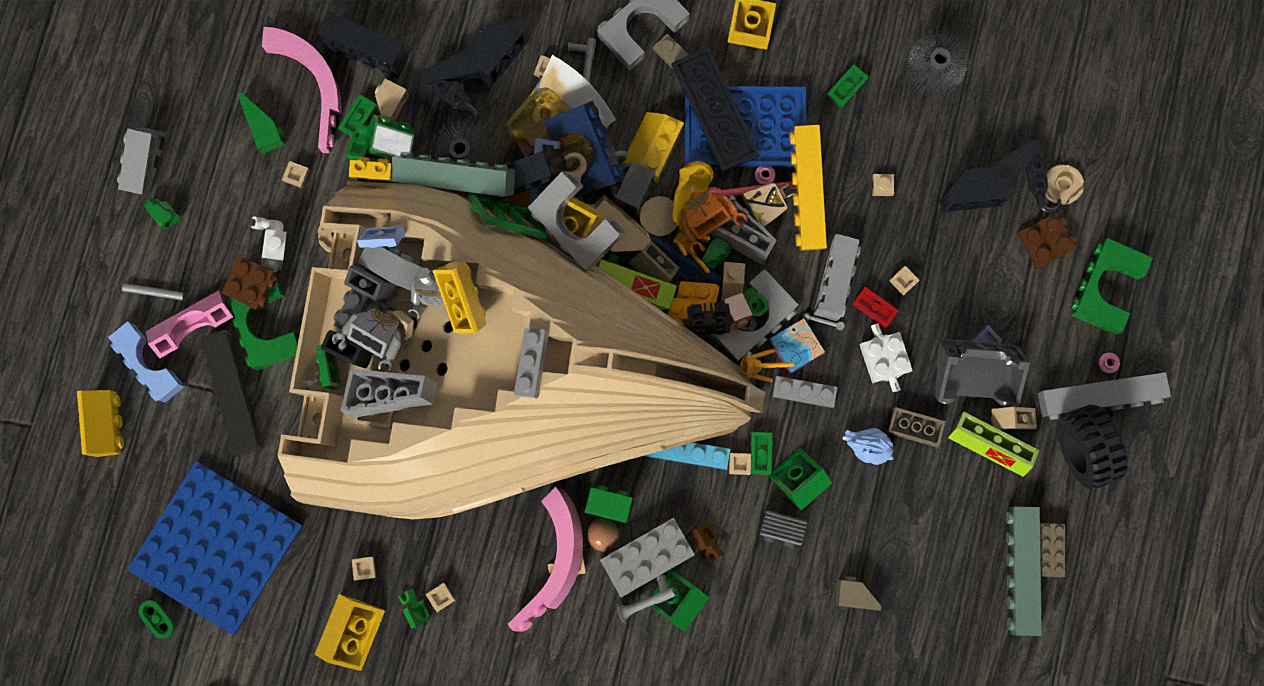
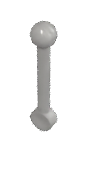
M807 312L803 314L805 320H814L836 327L837 330H843L845 327L843 322L835 323L811 316Z

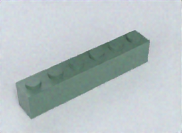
M400 152V155L392 156L391 182L507 197L514 195L515 169H508V165L495 164V167L488 166V162L478 161L476 164H470L467 159H457V162L450 161V157L432 159V155L419 154V157L413 156L412 152Z
M1009 507V511L1006 512V522L1009 524V532L1006 534L1009 553L1007 554L1006 562L1007 566H1010V575H1007V586L1010 588V596L1007 597V607L1010 609L1007 627L1012 635L1042 636L1040 507Z

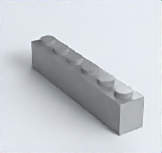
M1166 372L1045 390L1038 393L1042 417L1049 416L1050 420L1059 419L1062 414L1089 404L1100 406L1101 409L1110 407L1111 411L1124 409L1123 405L1130 404L1131 408L1144 406L1143 402L1151 401V405L1164 403L1165 398L1171 397Z

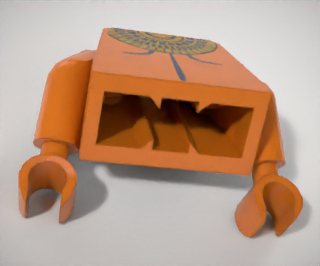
M709 190L703 193L695 191L690 195L691 200L684 205L685 213L683 214L681 228L687 240L692 243L690 245L691 252L697 255L695 251L696 246L699 245L703 252L705 247L697 242L696 238L700 240L732 219L731 215H733L734 222L739 228L741 226L737 220L743 218L747 222V218L743 213L737 212L738 208L727 196L717 193L712 194Z

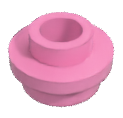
M759 166L755 172V179L761 185L771 183L775 179V171L771 166ZM768 172L769 176L765 178L761 173Z
M1105 353L1099 358L1098 365L1103 372L1113 373L1118 370L1120 361L1115 354ZM1108 359L1112 360V366L1107 364Z

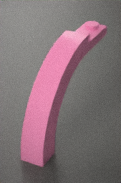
M264 27L262 47L267 53L291 57L306 66L315 76L322 100L318 148L322 153H330L331 147H334V135H332V127L336 126V116L334 114L342 115L341 95L331 69L320 53L304 39L285 30Z
M555 487L541 501L552 517L557 536V553L552 573L542 590L508 623L512 631H526L532 626V621L536 617L543 615L547 608L557 609L570 592L577 577L583 551L582 527L575 505L564 489Z

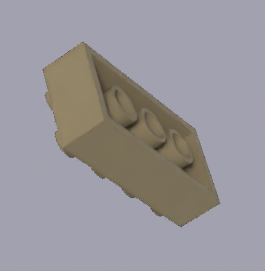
M894 407L886 433L933 447H939L945 421Z
M1040 523L1041 576L1065 577V524Z

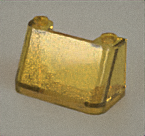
M538 88L530 94L504 126L513 138H525L535 148L536 138H550L543 121L571 108L550 88ZM569 133L553 139V141L561 142L560 148L564 159L568 154L575 152L583 155L587 162L594 155V149L590 141L579 133ZM576 158L565 160L570 172L575 171L580 165L579 160Z

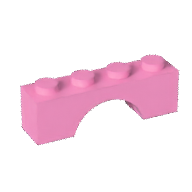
M218 290L147 330V341L157 356L161 358L176 350L182 339L194 329L205 325L217 327L233 318L226 299Z

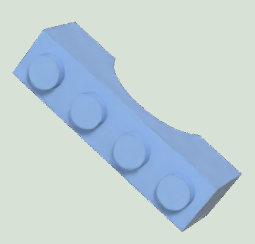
M126 322L108 337L112 342L110 345L113 350L123 355L125 365L129 369L136 371L137 380L142 385L146 384L150 389L148 393L155 401L159 400L166 403L185 387L173 371L168 369L152 371L146 366L142 353L147 339L135 324Z

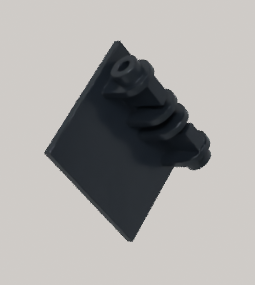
M725 301L714 303L715 310H713L712 303H710V311H706V303H703L704 311H702L701 304H691V306L687 307L688 330L698 337L707 334L723 335L730 333L729 303L725 304Z

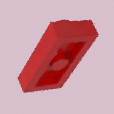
M866 287L863 288L852 304L884 328L890 324L898 312L896 308Z

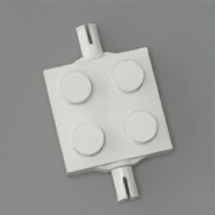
M879 323L871 326L874 338L859 345L872 383L889 381L893 393L901 390L897 378L913 370L900 332L882 335Z

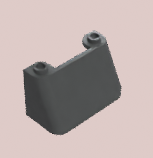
M942 339L938 347L935 397L938 402L943 404L955 402L957 396L994 398L998 405L1003 408L1019 407L1030 361L1019 347L1012 344Z

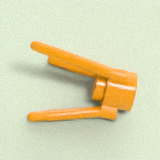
M684 232L678 233L673 242L679 247L682 254L686 256L688 252L706 273H709L710 270L696 254L691 252V241L687 240ZM704 236L701 239L709 241L710 237Z
M770 349L754 355H745V358L740 363V369L742 374L746 375V378L773 382L772 378L757 375V373L761 372L762 368L793 367L795 363H761L760 360L756 359L775 352V349Z

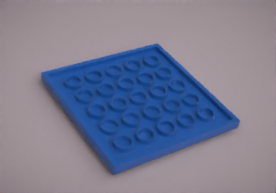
M196 461L127 570L228 633L236 635L303 525Z

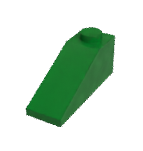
M237 93L257 149L264 154L285 146L283 139L286 136L282 127H278L272 119L243 93Z

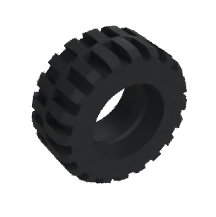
M1089 404L1062 414L1057 422L1058 442L1061 446V452L1065 457V462L1068 464L1071 473L1075 475V479L1080 481L1083 487L1092 490L1123 479L1128 470L1126 448L1123 445V439L1119 435L1116 424L1112 422V418L1106 414V411L1101 409L1100 406Z

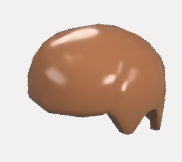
M603 517L593 520L588 527V542L595 550L602 552L611 550L617 544L619 538L617 525L611 519Z

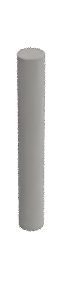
M124 283L122 286V291L177 300L185 299V292Z

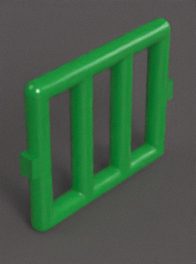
M471 192L468 195L472 203V209L479 214L485 224L543 240L548 239L549 234L543 227L544 225L532 217V212L529 208ZM483 204L489 205L496 218L488 214ZM501 209L508 211L515 223L510 222ZM521 215L526 216L534 228L528 227Z

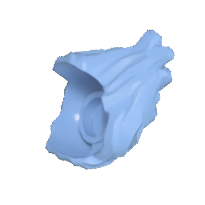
M870 428L859 432H851L849 430L845 432L846 435L843 436V440L847 441L855 455L863 462L879 465L887 460H893L894 450L891 439L881 432L880 429Z

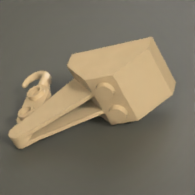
M573 152L565 156V160L570 158L579 160V167L571 173L580 182L582 175L587 169V162L583 155ZM604 193L595 204H587L605 214L602 222L607 218H613L626 232L611 248L613 252L643 250L651 242L649 233Z

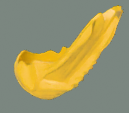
M703 161L690 162L679 170V184L674 196L672 219L682 232L681 222L685 213L684 205L691 200L690 195L693 192L699 191L703 193L708 190V185L713 178L712 168Z

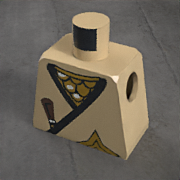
M771 182L740 194L753 219L765 227L787 209L784 199L792 196L793 192L788 184L778 189L776 184Z

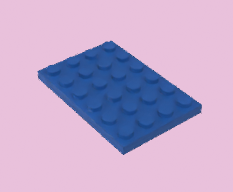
M727 86L760 154L759 157L737 167H795L791 165L790 156L794 149L793 144H790L789 133L792 132L795 126H807L806 87ZM685 96V165L693 161H703L710 167H719Z

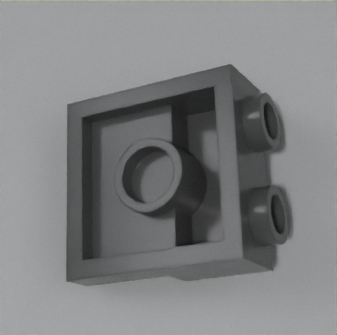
M351 289V291H347L344 295L343 300L345 303L342 309L338 310L334 315V326L342 330V327L353 314L368 312L372 308H377L385 313L387 310H393V307L381 301H373V299L367 298V296Z

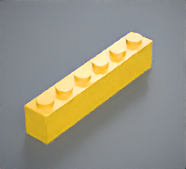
M820 125L795 126L792 132L789 133L790 144H793L794 152H791L790 158L791 165L795 166V173H792V185H796V193H793L794 206L797 205V214H794V224L798 226V234L795 235L796 246H799V251L826 249Z

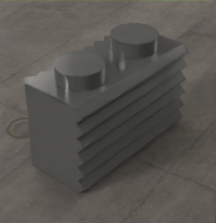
M351 265L344 281L346 286L367 296V298L373 299V301H391L397 285L368 268L358 265Z
M765 510L759 535L763 536L764 541L775 543V540L784 541L783 546L795 549L796 545H802L807 521Z

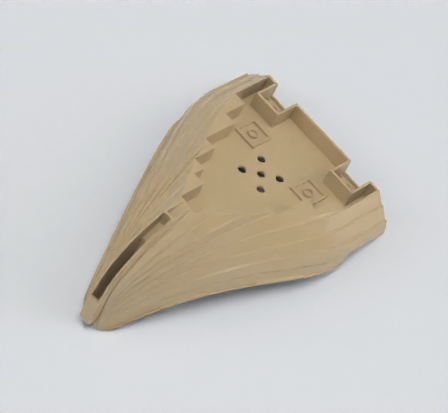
M351 180L347 182L346 186L336 192L334 198L323 206L320 227L334 233L328 268L312 267L289 390L290 393L304 396L298 434L297 436L281 435L278 458L285 472L284 477L291 490V496L303 504L405 519L443 517L489 504L594 469L731 433L751 419V412L763 413L765 392L755 387L746 378V375L742 374L738 365L596 265L587 270L578 267L571 254L563 251L559 245L560 243L549 237L543 240L485 224L479 214L472 209V203L468 198L469 194L450 189L399 182ZM483 204L488 214L496 218L489 205ZM501 209L507 219L515 223L509 212ZM523 218L528 227L534 228L529 221ZM403 226L406 234L394 248L402 251L401 254L404 253L414 258V262L429 270L437 269L454 261L466 262L471 270L470 276L473 285L478 290L480 305L485 310L487 324L477 333H455L454 330L451 333H447L445 325L450 321L446 307L424 305L421 302L420 304L424 307V312L419 319H417L418 315L416 312L411 317L416 318L417 325L412 331L411 338L406 341L401 338V347L395 360L392 359L391 373L423 375L437 382L438 386L434 403L432 405L354 418L340 411L350 369L379 371V363L385 360L386 356L380 358L373 354L366 369L336 357L341 388L331 390L322 387L320 383V369L316 360V346L323 343L329 330L338 333L343 331L334 326V315L338 310L342 309L345 303L343 300L345 293L349 290L351 291V287L344 284L349 267L351 265L363 266L358 263V260L365 247H359L357 239L366 228ZM398 285L391 301H381L393 307L392 311L400 310L407 316L408 311L413 306L411 291ZM525 328L549 331L538 399L514 395ZM430 340L432 348L429 352L425 353L422 349L423 343ZM407 359L410 362V367L407 371L403 372L400 364L403 360ZM445 363L448 370L445 375L440 376L438 374V367L440 364ZM387 365L382 366L380 372H387L389 367Z

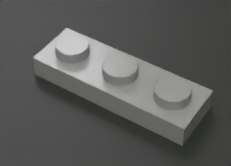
M525 328L514 390L515 396L536 399L539 397L549 331L545 329Z
M776 376L772 397L834 408L837 387Z

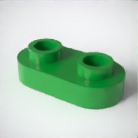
M148 600L140 605L139 616L155 637L167 638L174 633L175 623L158 601ZM150 607L155 609L153 615L149 613ZM164 623L168 626L166 631L162 630Z

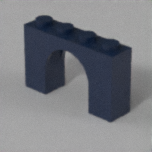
M593 100L543 121L551 140L569 133H579L585 136L593 146V165L582 175L580 183L583 187L576 193L575 198L615 184L625 178L623 168L616 158L615 149L609 141L606 127L602 124L599 110Z

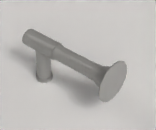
M588 38L587 45L569 42L568 51L585 52L583 77L590 83L596 39Z
M665 575L657 576L660 593L629 606L617 603L619 616L625 624H627L628 617L633 613L676 596L673 587L667 589Z

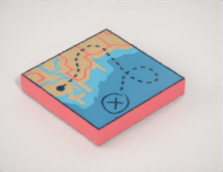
M805 318L769 338L770 343L782 362L795 363L793 367H786L790 374L826 353Z

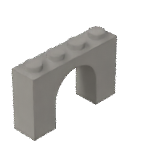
M629 0L628 5L617 9L609 21L605 20L599 25L597 30L598 38L630 72L644 60L645 52L628 34L627 25L629 21L638 14L651 13L658 16L675 33L689 21L690 15L677 0Z
M563 171L528 208L532 212V217L546 227V232L560 242L561 249L571 254L575 264L587 270L592 268L626 232L613 218H607L586 238L573 235L564 223L563 214L567 203L583 185L570 171Z
M765 269L748 285L749 288L753 287L760 291L769 303L765 325L753 332H745L733 327L730 328V333L723 335L710 334L736 363L740 359H744L745 355H752L750 352L752 348L762 346L767 341L765 337L770 332L775 334L782 327L780 323L785 318L789 321L797 313L795 309L798 307V304Z

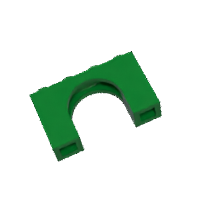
M1106 238L1098 242L1093 250L1095 254L1094 259L1086 267V272L1088 273L1086 278L1082 279L1079 284L1078 290H1080V293L1072 301L1070 308L1073 310L1070 315L1117 335L1123 332L1130 313L1114 307L1102 299L1098 290L1099 278L1104 271L1115 270L1139 280L1146 276L1153 258Z
M279 278L276 286L268 294V303L285 297ZM229 296L226 298L229 309L233 310L234 317L232 320L236 329L239 328L241 334L239 341L241 346L246 349L247 355H245V359L249 367L258 371L296 357L299 341L296 333L291 332L272 340L258 339L253 333L251 326L252 317L256 310Z

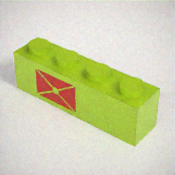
M602 259L595 264L661 311L670 309L676 285Z
M964 411L955 421L948 437L1022 477L1033 468L1040 451Z

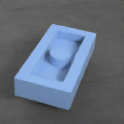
M403 226L366 228L357 239L359 247H394L399 244L406 233Z

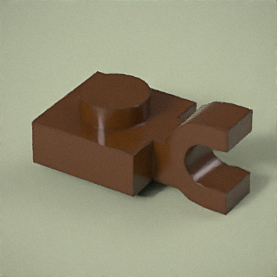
M708 522L691 532L700 549H706L705 557L708 563L724 555L723 551L715 543L719 539Z

